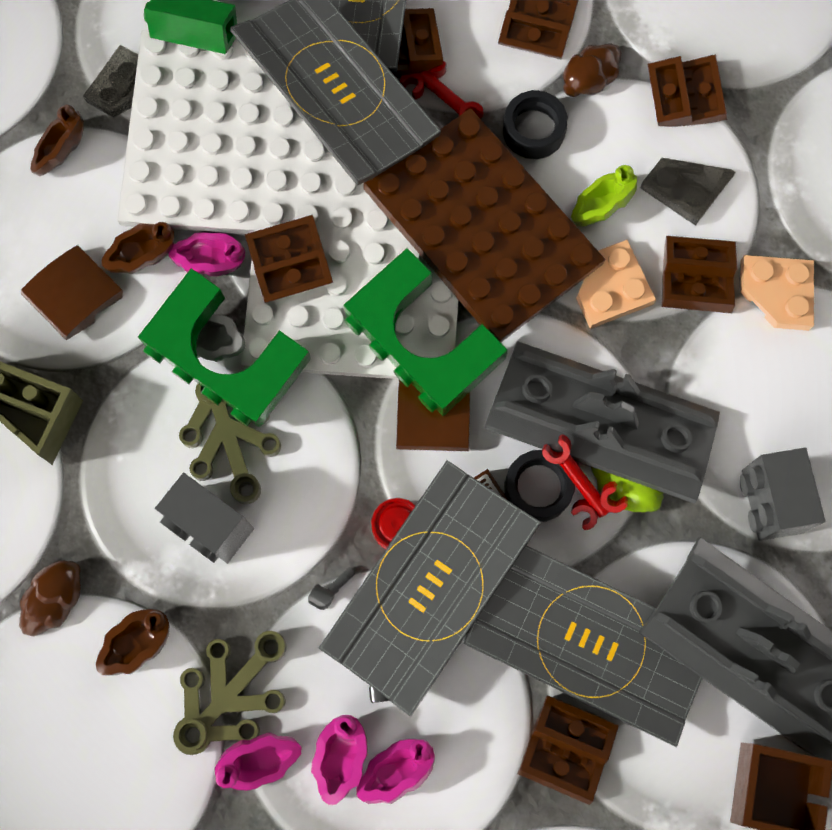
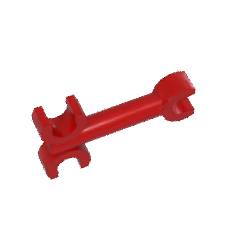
M443 61L442 65L433 69L401 76L400 83L404 88L409 84L417 85L412 90L414 100L419 99L423 95L425 85L457 112L459 116L471 108L480 119L483 117L484 109L479 103L474 101L466 103L438 80L446 73L447 63Z
M562 434L558 438V443L563 448L561 452H554L548 444L543 446L542 454L546 461L559 464L585 498L576 501L571 509L573 516L581 511L590 514V517L583 520L582 528L584 530L592 529L597 524L598 517H604L609 512L618 513L625 510L628 505V498L626 496L617 501L609 498V495L617 490V483L615 481L605 484L601 495L571 456L572 445L566 435Z

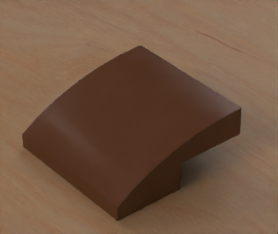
M511 0L506 11L498 44L562 60L578 0Z
M434 8L405 9L397 72H392L396 78H400L402 75L421 73L443 64Z
M716 54L682 62L681 56L648 64L658 126L679 127L727 120Z
M313 215L245 234L265 303L333 283Z
M666 235L662 274V307L732 313L735 307L736 242Z
M76 245L37 273L21 289V295L65 340H68L94 324L96 314L122 299L123 290Z
M399 380L396 449L469 452L470 392L447 414L442 416L437 409L432 413L418 399L421 393L412 384L407 387Z
M547 695L517 774L590 805L594 800L603 767L609 760L619 725Z

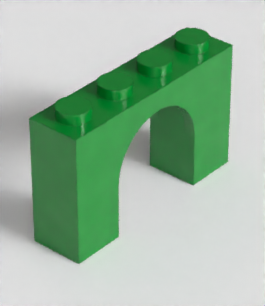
M150 0L144 7L143 15L148 25L150 38L222 54L228 52L236 39L231 33V27L237 25L236 8L233 4L214 0Z
M406 248L343 305L347 316L344 321L356 335L359 336L363 333L371 341L368 346L381 361L387 358L396 367L393 372L405 386L408 387L412 384L421 393L418 399L430 412L433 413L437 409L444 416L506 359L508 349L481 324L462 343L446 355L424 358L406 350L400 344L395 334L398 318L416 298L432 285V272Z
M191 268L139 334L138 338L146 346L142 351L159 364L164 359L172 364L174 369L171 372L188 385L194 380L204 387L201 394L214 404L219 406L223 401L232 407L233 410L230 414L248 427L253 422L258 427H261L311 360L310 353L279 330L259 358L249 368L235 374H219L205 368L200 363L197 355L198 336L225 297L219 287Z

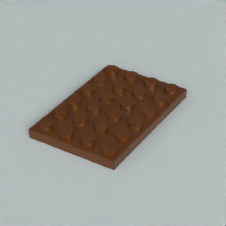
M470 108L441 128L440 135L428 145L371 180L364 182L363 189L480 325L483 324L500 342H503L602 266L606 259Z

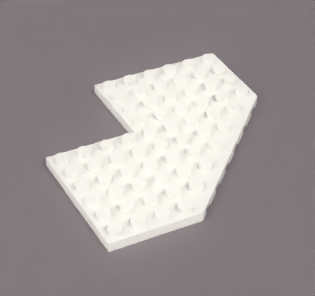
M142 30L118 223L121 226L135 227L138 224L166 222L172 229L248 234L313 215L333 280L331 284L265 303L254 270L255 267L253 261H251L244 328L245 349L242 351L241 357L242 368H249L280 330L309 351L311 360L302 373L398 379L393 372L396 367L387 358L381 361L369 348L368 345L371 341L363 333L359 336L356 335L345 323L344 319L347 316L343 305L406 248L432 272V285L401 313L396 324V337L406 350L424 358L440 357L454 350L458 314L457 297L363 189L364 183L355 184L240 42L235 39L228 52L222 54L150 38L148 30Z

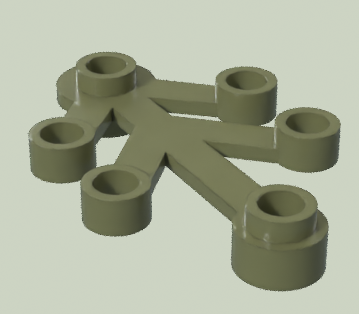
M197 383L195 393L199 403L188 424L181 428L179 439L186 447L195 448L203 440L200 430L211 411H213L216 424L198 458L191 462L189 467L190 473L199 481L208 480L213 474L212 463L223 443L234 475V479L230 484L231 495L241 504H251L259 498L261 486L258 480L248 473L237 438L259 447L260 451L267 457L276 456L280 452L281 442L275 434H264L231 419L226 407L227 404L223 401L219 406L214 404L201 394L204 387ZM270 415L267 417L264 423H266L269 420ZM190 431H195L197 433L195 440L191 442L185 441L186 434ZM267 440L276 441V447L273 450L268 451L264 449V443ZM199 464H207V471L203 475L196 474V467ZM247 484L252 485L253 492L249 496H242L241 488Z
M275 631L261 633L255 641L254 648L256 653L228 684L226 660L231 654V647L222 639H214L208 644L206 653L210 659L211 703L200 713L199 690L204 686L205 676L199 669H186L180 677L181 686L184 688V718L177 723L173 733L174 743L178 750L187 755H196L205 751L213 741L251 740L259 736V725L251 719L242 720L238 725L212 726L223 713L256 710L278 713L283 710L286 699L283 693L278 690H269L262 695L239 696L268 662H276L284 656L286 641L282 635ZM270 640H275L278 643V650L274 654H268L265 650V645ZM217 644H222L225 647V653L220 658H215L212 653L213 647ZM195 672L199 677V682L196 686L190 687L186 681L187 676ZM272 694H276L280 698V705L276 709H271L267 705V699ZM247 723L251 724L254 728V734L249 739L244 738L241 734L243 725ZM193 727L197 728L200 732V738L195 743L189 741L187 737L188 731Z

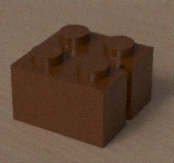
M741 743L730 822L757 830H825L828 806L807 802L808 794L829 798L832 761L753 743Z

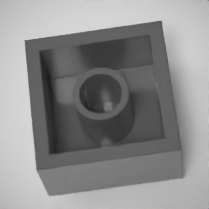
M806 447L763 454L741 470L740 488L745 497L748 496L751 508L748 513L749 525L753 532H757L758 541L802 534L826 522Z
M184 472L154 508L164 516L160 521L162 525L184 541L189 536L194 538L189 545L213 563L220 558L228 564L254 530L253 526L241 514Z

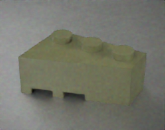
M0 362V422L38 456L53 465L83 400L68 387Z

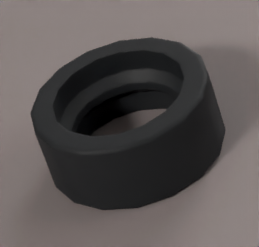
M537 90L520 93L509 102L504 113L502 134L505 143L515 154L526 159L548 157L559 149L565 138L568 115L564 105L552 94ZM540 111L554 121V131L549 137L543 139H529L516 130V118L524 112Z
M532 450L520 455L511 464L504 482V489L509 502L538 521L547 522L559 517L569 506L575 492V485L559 464L546 461L542 450ZM534 465H543L551 468L558 475L561 482L559 497L553 504L546 507H535L528 504L521 498L518 491L520 475L527 468Z

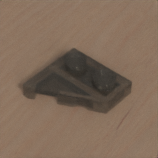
M119 45L83 95L86 103L113 118L132 108L138 54Z
M661 158L644 179L640 188L696 226L732 180L736 172L726 168Z

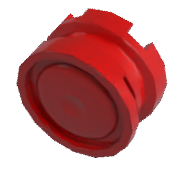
M393 498L384 501L377 507L373 513L371 525L373 536L379 546L386 550L416 505L406 499Z

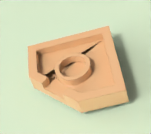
M628 240L598 250L606 260L602 266L584 279L576 300L590 329L654 305L656 301Z
M744 255L740 262V293L749 302L753 301L766 314L764 318L774 328L810 331L814 326V260Z

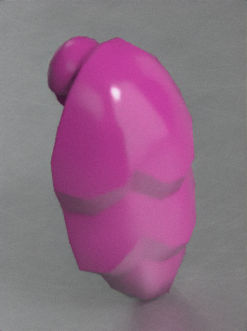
M194 233L187 239L176 242L168 253L171 260L176 265L182 267L187 273L192 268L199 274H207L211 277L222 276L236 271L241 267L245 259V249L241 243L224 233Z
M341 715L333 719L320 733L316 742V753L312 761L311 773L317 781L322 801L328 805H336L348 795L351 789L359 785L363 763L367 758L368 745L365 730L359 720L351 715Z
M270 732L259 735L251 740L236 742L220 756L215 767L216 782L222 788L248 791L283 778L287 769L299 758L302 747L293 737L277 736Z
M407 739L393 743L389 748L377 754L369 761L367 770L356 788L357 797L368 804L381 802L393 804L407 792L418 789L433 770L435 755L432 746L422 739Z

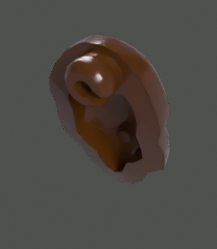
M611 43L599 46L590 44L580 54L574 55L564 69V92L570 97H576L580 93L596 94L613 82L619 74V62L622 54L619 46Z
M63 105L58 109V118L51 122L37 143L31 161L30 170L32 173L42 176L51 172L55 167L62 165L69 153L79 145L83 135L84 120L81 114L75 111L71 105Z
M166 222L138 224L115 237L112 246L102 257V266L111 273L125 272L134 274L148 265H155L171 251L174 245V231Z
M56 561L44 567L32 578L31 586L19 601L21 608L19 627L23 634L34 637L50 628L60 627L66 620L70 610L77 604L80 597L81 570L76 562Z
M154 609L139 610L125 616L119 624L105 634L103 647L95 663L97 672L106 676L122 673L133 674L146 661L154 659L164 647L169 636L170 625L167 616L163 612Z

